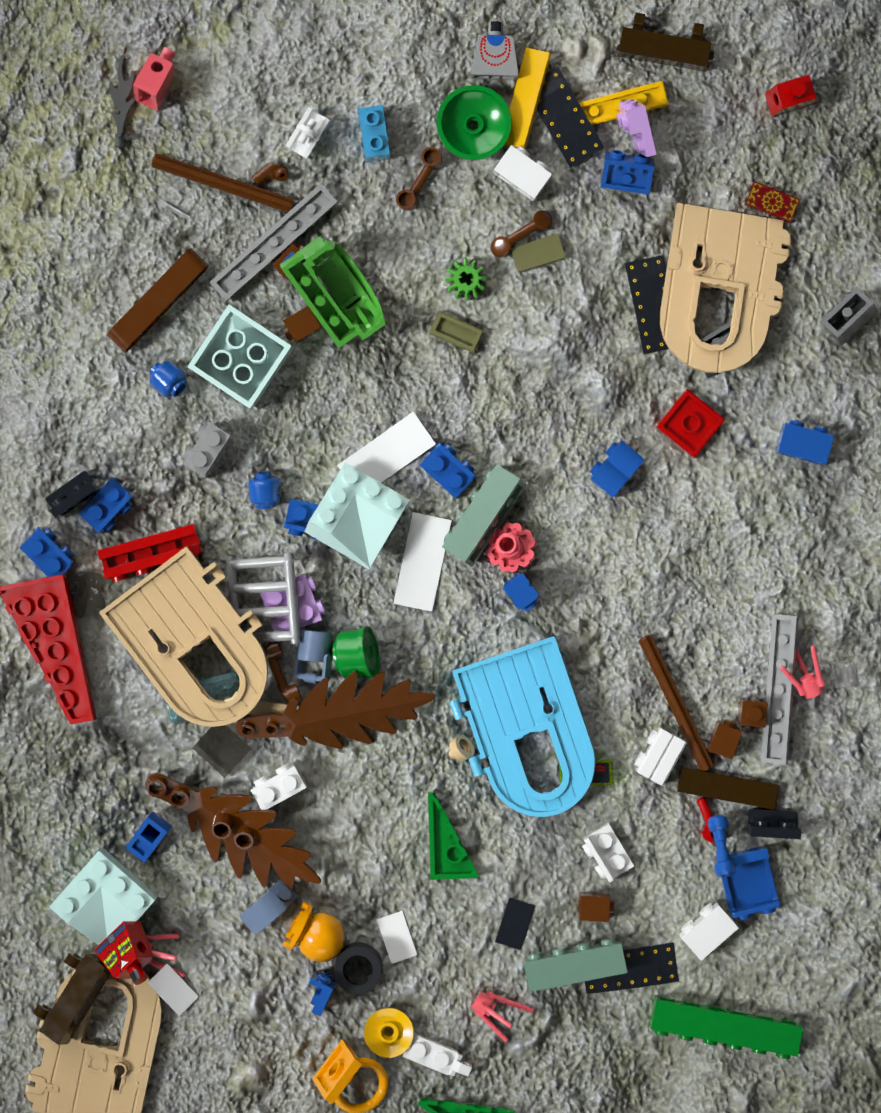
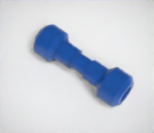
M724 815L712 816L708 819V827L713 832L714 842L717 847L716 855L718 862L714 865L715 873L718 877L733 876L736 872L735 865L730 860L729 850H727L726 830L729 828L728 819Z

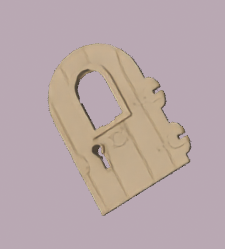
M683 203L676 204L660 309V328L666 345L679 361L692 369L705 373H724L747 364L757 355L765 341L770 317L777 315L780 309H782V302L775 301L774 297L783 298V286L780 282L775 281L777 265L786 262L790 254V250L782 249V246H791L790 234L787 230L783 229V220ZM697 246H702L699 264L701 268H695L693 265L696 259ZM700 287L709 289L711 287L726 290V292L735 293L730 334L726 342L721 345H710L706 342H701L695 334Z
M76 969L73 970L61 984L54 1005L56 1004L57 1000L59 999L60 995L62 994L63 990L65 989L66 985L68 984ZM110 974L104 986H114L122 989L127 997L128 1008L119 1047L94 1043L95 1041L85 1039L92 1006L69 1044L58 1045L38 1031V1044L44 1049L41 1066L33 1068L27 1079L30 1082H36L35 1086L26 1084L25 1089L26 1097L29 1101L33 1102L31 1111L37 1113H142L162 1017L160 996L148 984L151 980L149 976L142 984L134 985L131 978L116 979ZM40 1020L39 1027H42L45 1020ZM117 1065H122L125 1072L121 1075V1083L118 1090L114 1089L119 1072Z

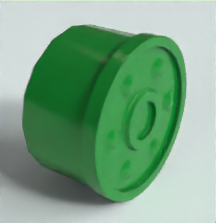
M363 626L359 629L341 631L337 635L333 643V659L337 671L341 673L343 678L349 676L354 670L358 671L357 679L373 678L379 673V648L371 627Z

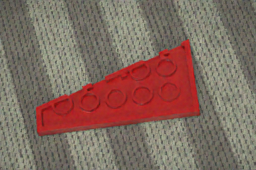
M67 574L1 585L0 595L6 604L5 608L8 614L12 615L15 620L18 632L36 664L39 663L45 675L43 676L46 682L50 683L57 696L56 700L70 725L96 720L97 717Z

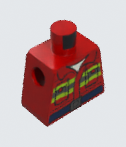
M810 75L779 83L764 94L771 117L817 104Z
M123 921L94 951L113 977L116 979L131 978L134 985H139L148 979L143 967L152 960L153 954L141 922Z

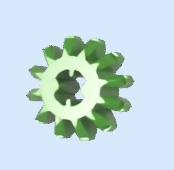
M464 258L462 267L458 261L454 262V267L457 271L448 268L447 273L454 277L445 278V283H454L448 288V292L451 293L457 289L456 299H459L461 294L465 293L464 299L469 301V293H472L474 298L479 297L476 288L480 291H485L486 287L478 283L487 281V276H478L485 269L480 267L475 270L477 266L476 260L472 262L471 267L468 266V259ZM465 274L467 277L471 275L473 279H471L470 283L472 284H461V275Z

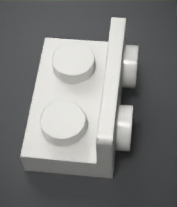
M609 823L583 837L586 844L582 847L589 859L592 857L596 859L599 865L595 869L602 880L607 878L609 883L614 881V878L634 867Z

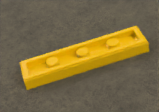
M530 48L525 50L509 109L511 114V131L504 146L510 147L512 145L515 148L520 146L526 150L551 58L549 52Z
M663 81L579 102L592 126L617 120L616 114L620 113L619 102L634 99V101L644 104L646 112L669 106Z

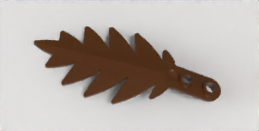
M354 670L337 687L329 700L326 699L329 677H325L309 692L298 710L297 697H293L283 714H247L237 721L236 730L244 738L288 736L290 740L302 746L307 745L306 738L319 744L343 749L344 744L335 732L347 738L371 744L373 739L363 726L384 733L396 734L397 729L388 717L415 720L418 714L413 708L434 700L436 694L409 692L411 680L406 679L392 687L382 696L385 672L381 671L361 689L354 699L358 671Z
M160 773L151 774L146 779L145 788L149 795L166 801L176 808L187 811L188 824L192 832H195L199 819L205 845L214 862L218 861L221 841L224 839L227 855L237 878L240 879L242 877L246 852H248L252 868L264 888L267 886L271 863L280 879L289 889L293 888L295 876L308 882L321 883V878L305 863L311 857V852L283 845L296 835L297 831L295 829L282 827L261 828L276 817V811L246 810L238 812L252 800L250 795L227 794L213 796L217 792V787L215 786L205 787L197 791ZM155 782L160 783L161 786L155 785Z

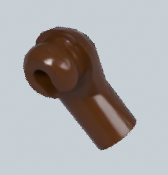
M267 163L251 177L260 186L267 179L285 181L289 173L288 169L283 165Z

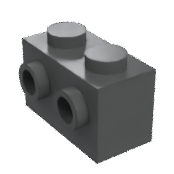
M856 287L853 291L847 293L834 309L828 311L820 322L824 330L842 346L878 311L874 302Z

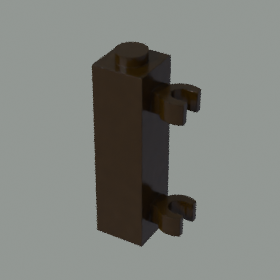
M636 12L632 28L623 27L621 31L617 57L705 72L708 65L712 66L714 50H710L712 42L701 41L704 24L694 23L691 39L644 31L645 14Z
M68 953L64 962L76 969L53 1009L45 1004L42 1006L38 1004L33 1011L34 1015L45 1020L39 1031L58 1045L69 1044L111 974L97 954H85L82 958L76 953L73 955Z

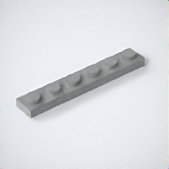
M322 184L318 185L211 280L210 283L228 301L338 202Z
M772 614L766 693L768 706L766 727L763 733L761 763L788 765L794 685L781 671L780 667L784 666L795 676L799 616Z

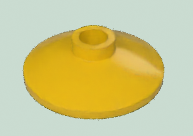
M395 1008L377 1010L368 1018L364 1028V1038L369 1049L376 1055L385 1058H393L403 1054L410 1047L414 1035L413 1025L409 1017ZM391 1027L394 1032L391 1035H387L384 1029Z

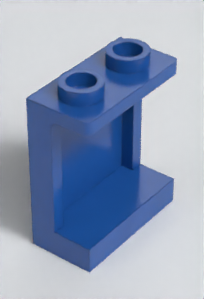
M762 845L730 853L729 857L734 862L736 872L733 876L721 877L732 918L737 917V920H745L751 918L752 913L761 911L762 914H769L775 912L776 907H780L781 903L778 900L768 860L767 848Z

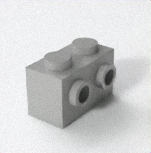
M210 422L207 426L204 424L201 426L196 434V437L199 438L194 447L190 445L182 456L185 459L183 465L203 478L208 477L233 438Z

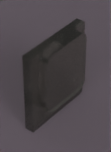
M227 725L211 727L192 747L224 778L252 749Z

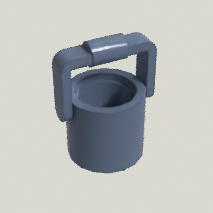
M300 629L299 649L296 652L294 670L296 678L318 684L325 677H329L330 680L332 632ZM304 661L323 662L322 676L307 672L303 674Z

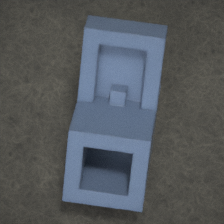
M280 879L243 911L239 917L255 935L282 914L298 895Z

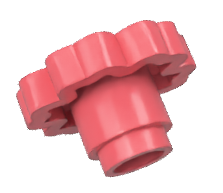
M505 523L503 529L498 528L489 541L491 547L486 551L492 565L499 566L504 573L511 572L516 574L519 572L520 567H530L536 557L533 549L536 547L537 542L534 539L533 533L529 530H524L519 523Z

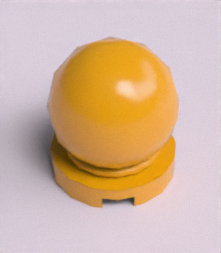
M304 901L300 907L304 911L301 910L299 915L294 917L285 936L289 941L285 940L282 946L289 950H292L294 945L298 946L301 953L312 961H330L337 957L344 947L346 939L344 928L340 921L330 914L323 912L313 914V905Z

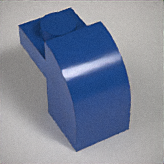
M152 811L125 848L145 863L170 831L172 825Z

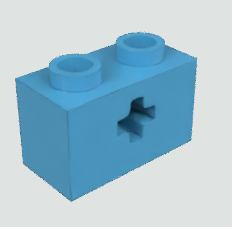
M383 105L358 108L366 163L390 159Z

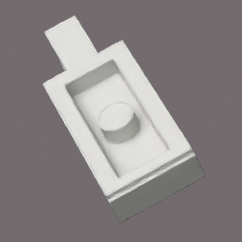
M416 1033L413 1035L410 1047L402 1055V1057L446 1075L455 1076L457 1072L469 1076L472 1069V1064L462 1061L463 1055L458 1053L457 1050Z

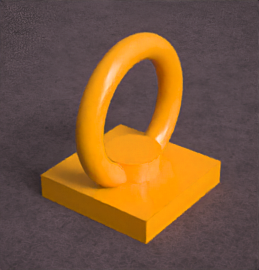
M341 1039L312 1078L326 1101L331 1104L335 1102L339 1108L348 1113H365L377 1107L386 1096L389 1085L385 1068L374 1059L358 1058L350 1044ZM359 1068H369L377 1074L379 1079V1086L375 1095L368 1101L359 1104L350 1103L345 1100L341 1092L351 1083L355 1073Z

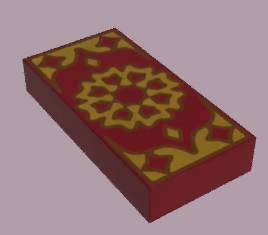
M754 181L744 205L791 223L800 199Z

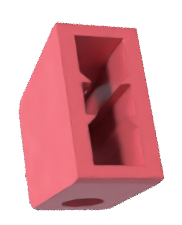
M163 47L159 56L149 55L133 84L136 102L153 110H159L174 78V64L172 63L176 55L174 51Z

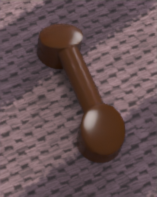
M427 147L423 150L421 159L425 165L410 190H402L397 194L396 203L402 210L410 211L417 207V196L432 171L440 168L443 159L442 154L437 148Z
M537 211L534 214L533 220L507 237L499 236L495 238L491 243L492 254L498 258L507 256L511 245L535 230H548L552 225V216L547 211Z
M268 642L267 662L279 691L289 701L293 697H297V704L303 702L296 683L288 686L277 659L284 656L279 642Z

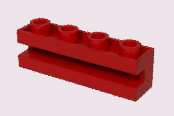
M196 524L97 550L99 559L102 560L105 579L112 578L113 583L127 579L126 574L136 572L137 576L150 573V567L161 566L186 546L189 547L197 559H199L198 554L204 553Z

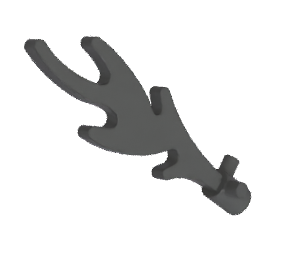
M121 55L118 64L119 89H115L113 83L109 82L111 98L117 109L121 112L119 115L114 111L111 112L117 126L114 146L119 148L124 147L125 139L130 140V135L123 134V129L128 112L135 103L134 99L126 102L133 88L135 72L132 70L128 81L124 80V55Z

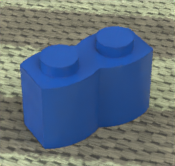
M621 441L619 444L613 442L605 452L608 455L605 461L601 463L598 460L589 471L592 474L589 480L610 498H613L645 460L624 441Z

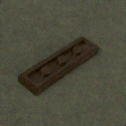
M681 767L676 791L775 810L779 785Z

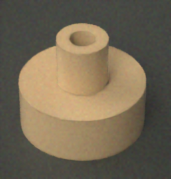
M458 735L450 741L449 756L452 759L463 762L474 755V745L468 737Z

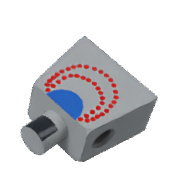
M489 22L488 35H478L470 79L517 81L518 67L513 36L503 35V22Z

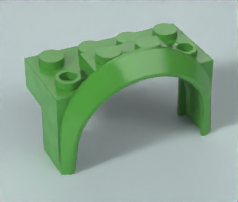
M319 236L280 264L283 272L338 348L358 334L362 340H365L386 325L383 309L374 291L352 258L336 241L323 240ZM317 275L320 277V279H321L322 282L325 284V286L327 287V289L330 291V293L332 294V296H331V295L329 294V292L326 290V288H325L324 285L321 283V281L319 280V278L317 277ZM361 297L359 302L354 304L349 309H345L348 305H350L355 300Z

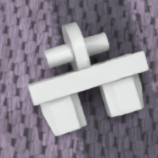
M308 107L287 142L286 147L308 159L330 120Z

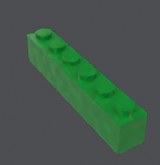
M654 996L649 1021L650 1029L654 1030V1034L668 1036L669 1033L677 1034L678 1038L687 1041H693L694 1037L703 1039V1043L709 1045H717L718 1042L726 1043L727 1047L731 1049L742 1050V1047L752 1048V1052L763 1055L766 1054V1051L774 1052L777 1057L790 1059L791 1056L798 1057L803 1033V1026L798 1022Z

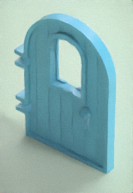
M556 636L453 670L452 673L461 698L449 703L455 720L468 717L480 752L479 755L468 758L474 777L487 773L490 784L497 796L507 806L525 815L547 817L560 814L573 807L584 796L591 784L595 770V753ZM540 687H544L548 703L553 707L552 713H547L544 710L545 703L539 689ZM469 700L472 710L463 712L460 703ZM548 729L562 769L563 779L561 785L553 791L539 793L528 783L514 740L523 738V735L527 736L530 732L536 733ZM488 757L491 766L482 769L479 760Z

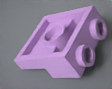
M634 99L619 102L620 113L616 114L620 129L622 128L628 134L633 135L632 141L635 150H638V152L646 157L657 155L645 105L634 101Z
M306 573L296 576L299 628L323 620L322 615L325 614V610L321 600L316 601L313 591H316L317 588L313 577H307ZM286 591L260 593L265 607L287 606ZM288 616L269 617L274 632L289 631Z

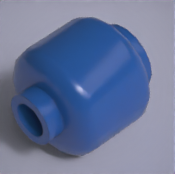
M172 361L158 362L150 370L151 386L164 397H177L187 386L185 372Z
M261 471L256 473V477L249 480L250 502L256 505L258 509L276 507V503L282 498L280 479L272 476L270 471Z

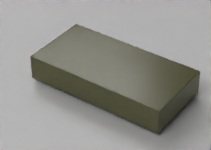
M559 234L511 248L518 273L566 258Z
M438 311L429 334L474 354L484 330Z

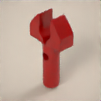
M700 797L697 799V803L706 823L704 829L700 830L705 840L714 844L708 827V819L713 814L706 797Z

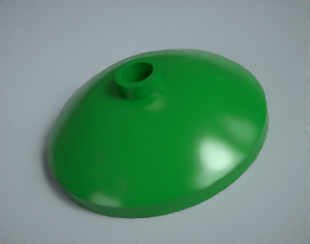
M480 85L464 86L450 93L442 102L437 114L438 135L443 145L453 155L465 160H483L496 154L505 145L511 131V114L504 99L492 89ZM471 122H476L478 124V128L476 130H472L469 128V124Z

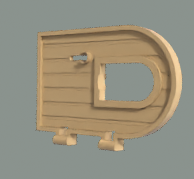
M186 546L99 613L173 711L185 720L197 725L209 727L228 725L240 720L252 711L265 691L268 679L267 658L262 645L253 634L263 624L252 610H249L243 616L238 614L217 586L218 583L227 578L217 563L213 562L204 569L189 547ZM211 572L215 580L208 585L203 576ZM245 620L252 626L246 632L239 626ZM151 629H153L162 643L168 646L166 653L160 650V645L149 632ZM209 638L213 640L235 669L240 679L238 692L236 691L231 698L223 701L212 698L182 660L192 651L194 646H199Z

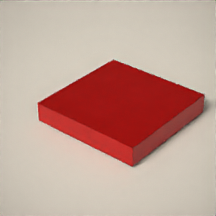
M686 389L657 424L656 428L691 457L695 458L726 419L689 389Z

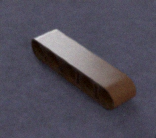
M192 248L188 249L109 330L107 336L124 353L129 351L203 275L209 265Z

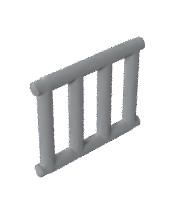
M287 552L284 553V556L236 560L235 557H226L229 602L240 616H243L249 610H252L257 618L288 616L289 631L253 633L259 642L291 641V643L299 644L300 630L293 553ZM284 566L285 581L237 584L236 569ZM286 591L287 606L239 608L238 594Z

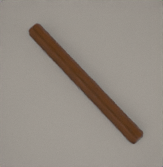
M158 153L152 159L151 166L167 173L287 213L293 208L294 200L292 198Z
M652 635L640 638V646L701 771L711 769L714 764Z

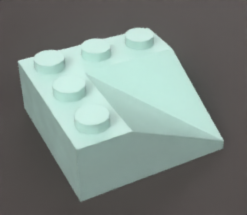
M228 305L188 365V368L253 410L293 347L231 305Z
M345 462L310 518L304 532L365 568L370 569L410 500Z
M102 847L50 905V908L65 922L99 945L123 921H137L156 900L158 895Z

